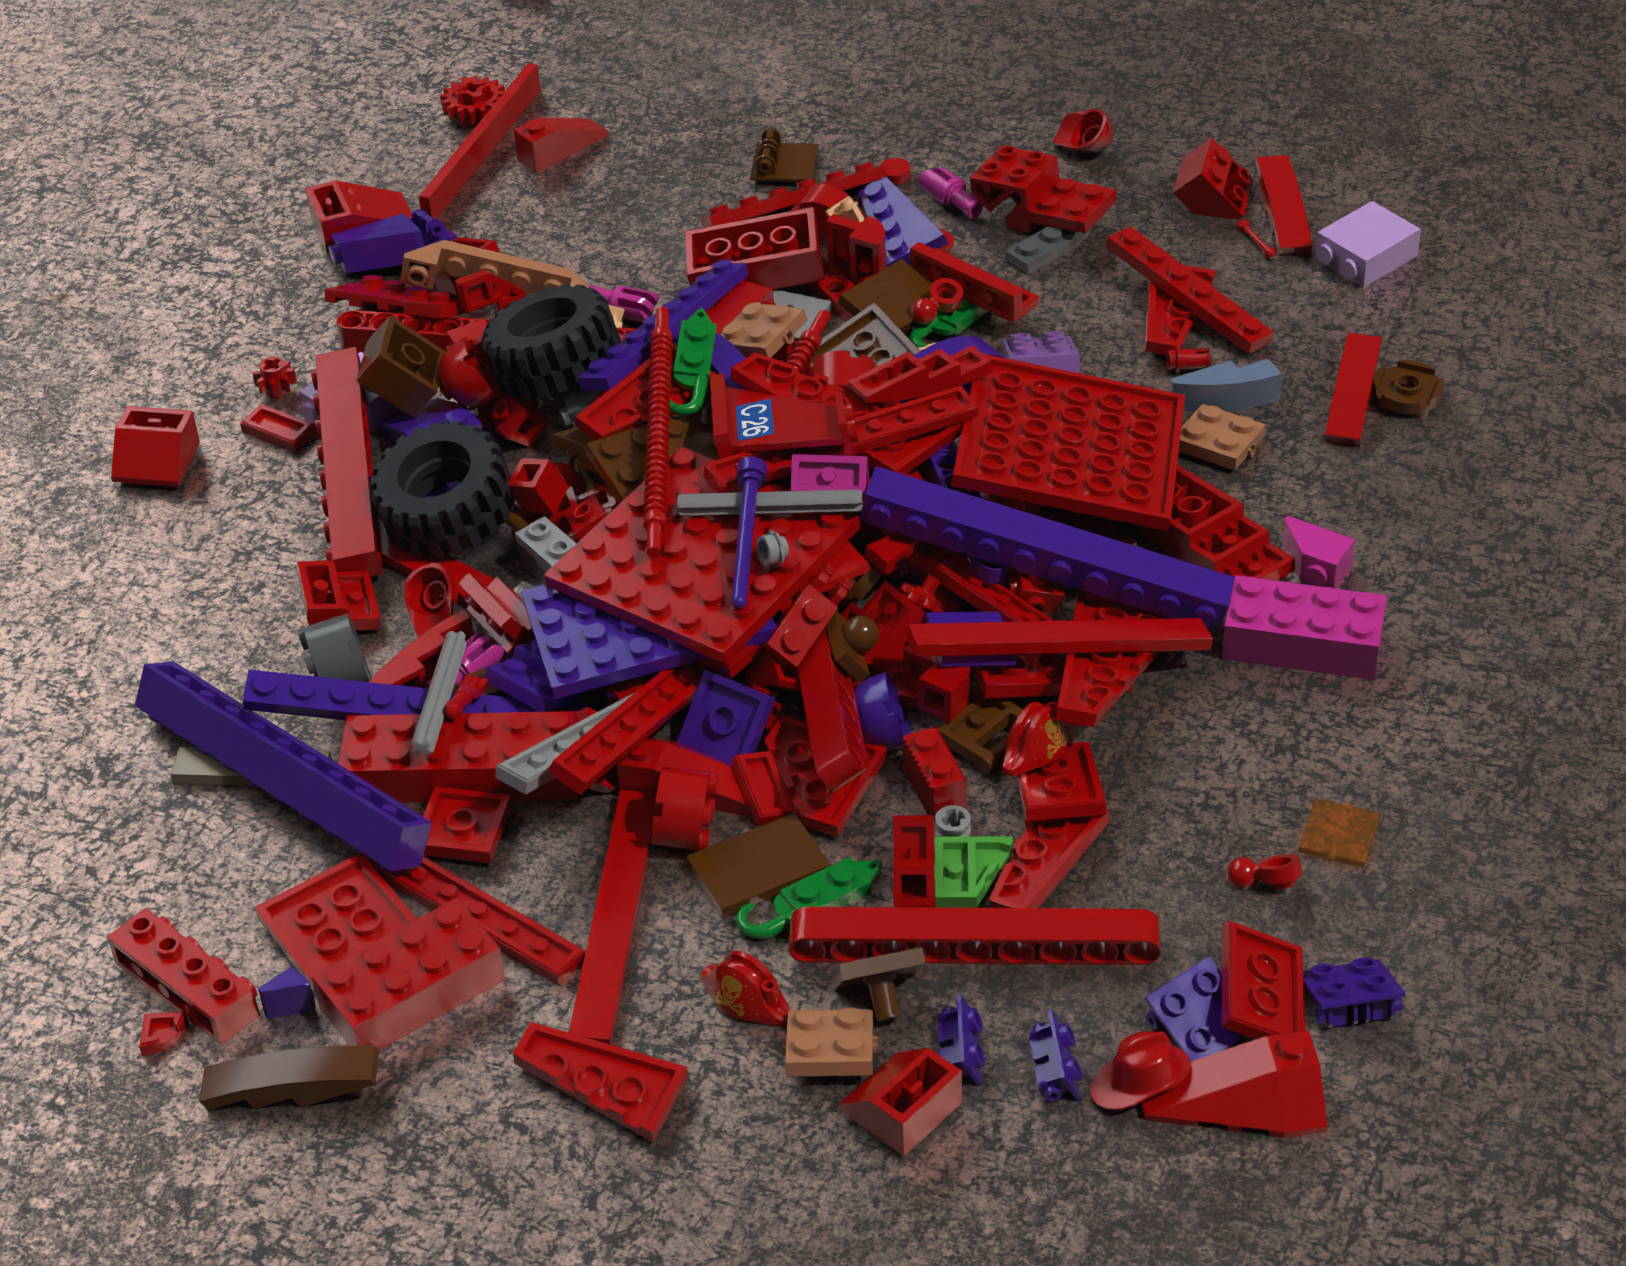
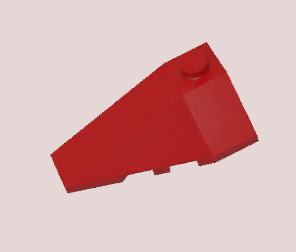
M648 737L617 763L620 790L657 792L660 773L663 767L718 774L715 797H708L716 799L715 811L753 816L731 764L677 741Z
M1309 1030L1265 1036L1191 1061L1188 1076L1178 1086L1158 1093L1140 1103L1144 1120L1194 1127H1198L1203 1122L1228 1125L1227 1131L1241 1133L1243 1127L1268 1130L1269 1136L1280 1138L1325 1133L1328 1130L1321 1068Z

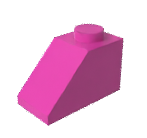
M1287 516L1284 520L1282 548L1284 552L1295 558V573L1299 580L1313 586L1337 589L1352 568L1355 539Z

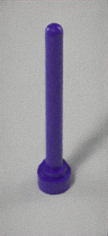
M745 457L737 464L736 479L742 488L731 597V604L735 609H743L747 603L757 490L766 482L767 464L757 457Z

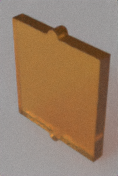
M1316 798L1298 852L1325 858L1329 863L1337 861L1364 868L1381 813L1353 807L1349 802L1341 804Z

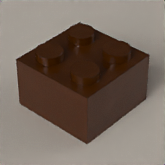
M389 316L367 341L356 381L369 392L376 393L390 402L396 409L404 411L415 418L438 392L441 379L439 363L445 351L397 319Z

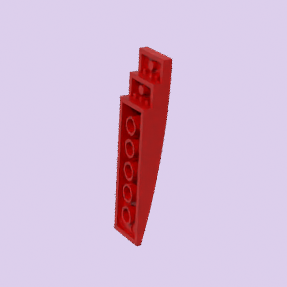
M1177 465L1172 515L1168 531L1157 528L1150 529L1142 525L1130 523L1176 559L1233 577L1237 575L1278 581L1296 570L1295 558L1272 545L1269 539V531L1244 516L1243 503Z

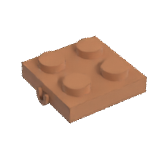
M754 302L746 305L742 312L723 328L720 335L731 342L744 357H749L756 352L771 358L785 343H793L794 334L808 319L804 308Z
M1202 404L1181 427L1179 452L1236 470L1247 456L1250 458L1254 456L1257 444L1265 436L1266 424L1254 421L1247 416H1239L1221 410L1216 406Z
M808 1008L788 1011L787 1037H783L782 1045L783 1055H786V1077L873 1075V1054H877V1036H873V1009L815 1010Z

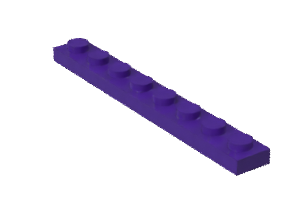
M731 260L718 261L712 265L713 268L707 273L698 276L691 286L679 291V295L675 299L662 305L669 309V330H671L673 337L680 333L682 320H688L700 308H703L704 311L709 309L749 275L746 263H732ZM656 314L646 318L643 325L626 334V338L622 342L609 348L606 355L600 360L592 362L589 368L577 377L581 391H609L651 357V332L655 329Z
M248 669L243 696V710L346 720L347 715L421 714L429 689ZM452 691L450 700L454 697L455 691ZM483 694L479 698H473L472 702L463 709L462 713L538 711L516 698ZM556 708L544 712H556Z

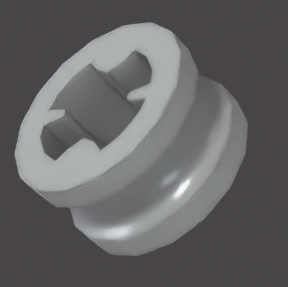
M949 805L941 808L936 813V837L970 836L971 816L967 809L957 805ZM951 823H955L956 827H951Z

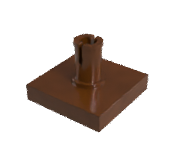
M919 947L838 964L831 973L834 991L859 985H868L876 1022L898 1018L901 1015L893 980L898 977L916 974L926 964L923 949Z

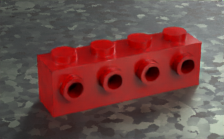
M144 908L107 936L115 964L177 1012L186 1011L188 1020L221 1046L260 1016L255 998L258 993L254 985L246 977L242 976L239 978L233 974L219 957L214 956L212 958L205 953L191 936L185 938L177 932L173 924L166 917L161 916L159 918L147 908Z

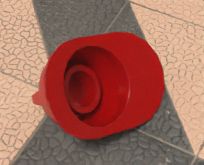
M1142 1031L1127 1036L1119 1044L1113 1061L1101 1068L1093 1078L1090 1086L1091 1098L1098 1107L1107 1110H1123L1137 1105L1158 1093L1178 1086L1189 1074L1191 1068L1189 1057L1182 1049L1171 1045L1165 1032Z

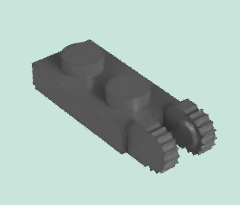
M1048 226L1005 250V260L1025 273L1030 274L1073 250L1076 245L1080 244L1083 240L1085 241L1090 236L1091 229L1084 234Z

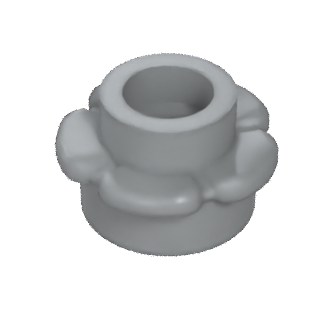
M770 530L766 535L759 536L756 541L757 556L763 566L771 565L774 568H779L784 559L788 557V543L778 533Z

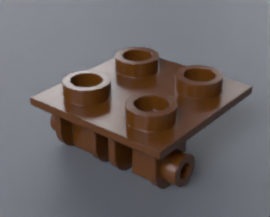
M769 127L765 129L762 133V141L757 142L750 180L798 183L812 179L819 144L781 143V135L776 128Z

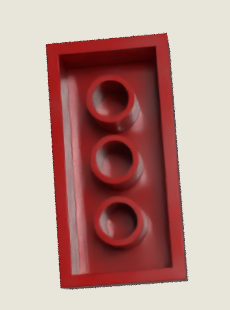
M813 207L685 231L686 267L690 286L696 281L695 279L698 276L707 273L713 268L712 265L721 260H731L732 263H746L749 275L744 281L772 289L824 280L821 236Z
M455 898L313 975L312 979L320 1010L349 1046H376L380 1051L505 980L500 947L461 902Z

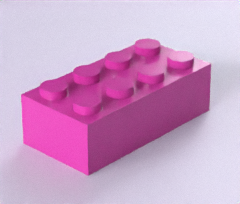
M1235 575L1224 626L1222 659L1375 680L1387 595Z

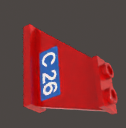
M724 373L710 376L713 436L719 459L735 455V452L844 445L846 456H854L852 443L859 441L852 404H844L842 393L835 394L836 407L730 387L727 386Z

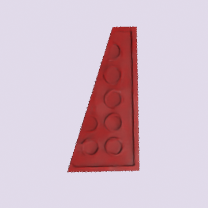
M1079 590L1073 620L1172 619ZM1161 651L1067 653L1055 720L1066 722L1072 726L1095 727Z

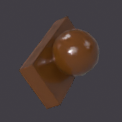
M836 611L825 626L835 663L854 680L861 682L870 675L864 653L870 651L878 643L879 628L873 619L867 616H854L847 621Z

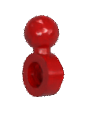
M940 278L934 281L930 287L929 299L920 298L912 304L910 313L913 320L918 324L927 325L935 320L937 310L941 312L957 310L961 306L963 299L961 284L951 278Z
M1293 854L1272 856L1258 864L1247 857H1238L1229 863L1226 870L1227 880L1237 889H1249L1256 884L1257 880L1270 884L1273 889H1285L1294 886L1296 880L1303 874L1300 858Z

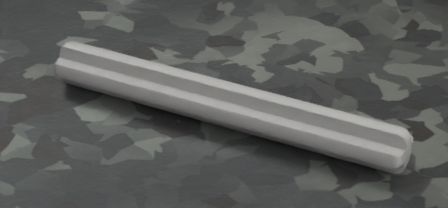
M859 489L757 492L755 515L860 512L863 507V495ZM742 492L680 494L677 498V511L680 516L740 515Z
M450 631L445 637L412 740L414 745L413 751L417 755L422 753L430 755L435 749L445 717L444 706L450 700L467 645L465 641L466 635L462 631L458 633Z

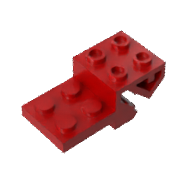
M1001 146L970 177L972 195L990 213L1010 197L1016 205L1005 216V223L1010 229L1029 233L1041 224L1086 234L1117 201L1116 189L1102 187L1098 184L1076 182L1072 179H1061L1059 177L1057 156L1044 154L1041 151L1018 149L1014 146Z

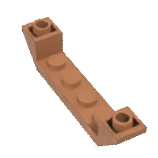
M447 240L405 253L400 279L401 283L433 290L437 273L462 278L486 269L522 288L527 294L537 293L548 287L558 288L560 285L569 284L571 287H574L576 284L584 285L587 288L590 287L572 269Z

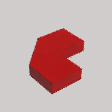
M486 269L455 280L461 309L466 314L492 304L496 314L499 310L506 309L509 303L514 300L523 299L527 295L526 291Z

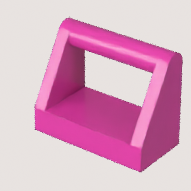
M792 454L791 491L859 489L862 494H866L869 486L868 456Z

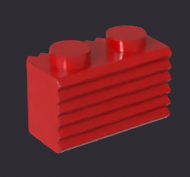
M932 727L905 735L902 739L903 772L909 778V783H912V788H915V793L918 794V799L923 804L926 814L934 815L935 821L936 813L945 806L957 805L967 809V785L965 784L967 780L938 728Z

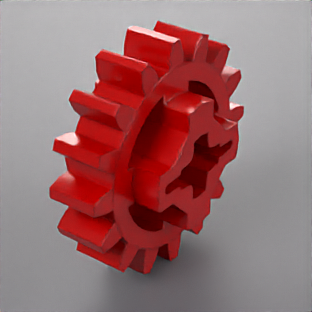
M477 76L461 78L460 83L452 81L450 83L451 88L444 87V94H440L443 114L448 115L449 120L458 118L460 124L466 120H470V124L480 122L505 92L504 85H499L498 80L489 82V77L487 76L482 80H478Z

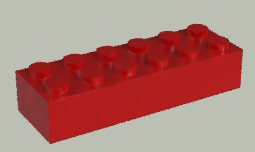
M578 711L462 713L461 716L454 719L448 718L445 714L435 749L430 755L424 753L417 755L413 751L414 745L412 740L421 714L347 715L338 764L400 803L429 802L434 786L511 795V801L577 800L578 793L565 786L557 778L524 794L495 778L496 765L576 724Z

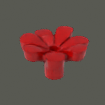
M928 574L921 586H913L904 582L899 587L910 601L914 603L921 602L932 612L943 611L941 608L942 603L934 595L941 583L936 577Z

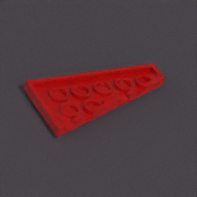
M756 352L731 368L730 379L750 391L836 407L835 394L842 393L844 404H852L855 418L900 404L899 401L867 403L849 387L848 383L845 388L828 383L829 377L816 373L814 377L798 373L794 365ZM964 422L865 451L854 456H868V466L872 469L878 466L906 475L959 437L962 433Z

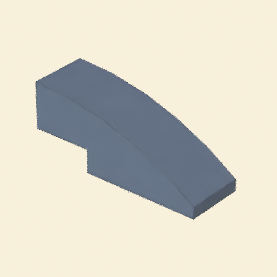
M1269 359L1239 368L1230 360L1170 379L1169 392L1185 395L1183 411L1195 412L1202 404L1216 406L1224 411L1259 407L1280 401L1282 373Z

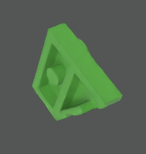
M1013 836L935 837V907L977 908L1013 852Z

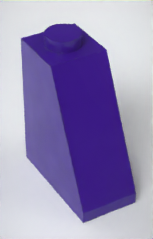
M399 214L331 234L333 245L329 246V253L334 265L338 264L345 273L403 265L405 253L425 245L421 230L406 215Z

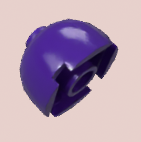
M884 672L871 676L854 689L863 739L869 744L885 746L887 751L903 748L902 739L905 735L911 734L907 715L903 716L900 706L903 702L897 687L889 673Z

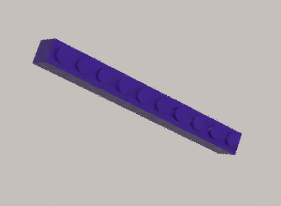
M875 466L859 516L860 522L1001 566H1007L1020 572L1165 617L1201 618L1208 630L1217 633L1228 610L1235 577L878 466Z
M174 661L144 664L135 707L148 714L150 720L162 723L173 730L175 736L187 739L196 745L200 752L212 755L222 762L223 767L240 773L247 778L248 783L261 787L271 793L276 801L293 807L299 811L301 817L312 820L324 827L327 834L341 838L352 845V849L355 852L367 855L377 861L382 869L397 873L406 868L421 866L432 824L431 821L256 712L243 710V704Z

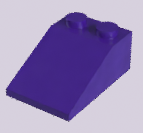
M436 397L431 399L415 418L403 411L377 422V428L395 446V441L401 436L407 437L413 434L412 430L419 427L423 429L431 427V423L442 422L444 425H449L450 421L461 422L464 427L470 424L480 428L481 431L482 424L466 406Z

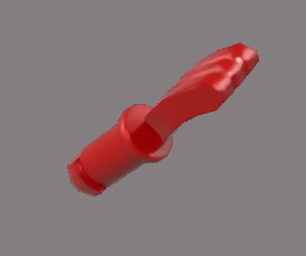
M465 675L455 691L454 697L447 701L444 706L446 716L451 719L461 716L463 709L472 702L473 698H479L483 695L488 686L489 679Z

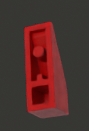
M538 117L514 129L517 159L535 173L609 136L608 130L589 118Z

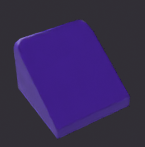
M293 966L258 988L264 1014L268 1019L305 1013L316 1009L310 983Z

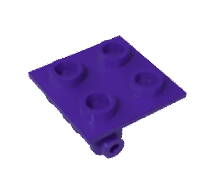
M1210 956L1144 998L1150 1006L1149 1013L1146 1014L1148 1024L1154 1029L1158 1027L1166 1028L1179 1048L1189 1057L1190 1062L1223 1051L1245 1036L1222 1027V972Z
M1358 958L1351 964L1338 966L1318 964L1313 966L1311 970L1303 971L1304 985L1320 1006L1314 1010L1318 1025L1325 1024L1326 1028L1348 1025V1018L1351 1024H1357V1004H1359L1360 1014L1364 1022H1369L1370 1019L1374 1021L1394 1018L1396 1013L1403 1011L1401 997H1406V993L1380 959Z

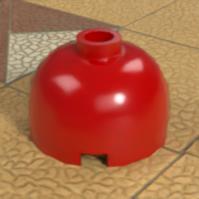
M463 337L444 352L439 363V375L441 378L439 389L446 399L450 400L453 398L460 405L472 408L482 407L503 396V391L498 387L496 380L492 379L491 367L485 353L475 341L471 339L467 342V337Z

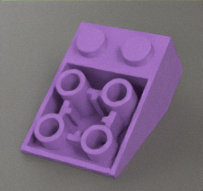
M1062 331L1045 332L1044 337L1031 338V334L1017 333L1010 335V339L1003 340L1004 356L1007 359L1080 373V354L1071 337L1064 336Z

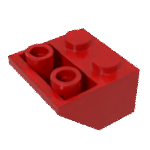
M1211 137L1183 157L1173 194L1193 214L1239 220L1244 217L1254 180L1249 171L1241 167L1230 156L1228 150Z
M126 406L115 427L111 469L112 482L179 487L200 444L193 411Z
M930 1048L897 1052L839 1104V1110L902 1156H905L962 1104V1070Z

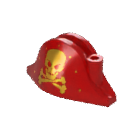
M1032 702L1023 709L1014 721L1007 738L1002 773L1013 777L1050 764L1065 754L1070 728L1064 725L1062 721L1055 720L1058 702H1049L1046 706L1039 702Z
M732 951L725 957L724 961L708 965L700 973V979L716 1006L725 1014L743 1021L780 1027L787 1026L788 1011H791L775 977L768 967L757 958L742 951Z

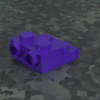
M535 639L532 642L515 646L513 659H507L502 663L488 666L485 678L489 679L488 683L538 712L548 711L590 698L592 691L591 689L554 699Z

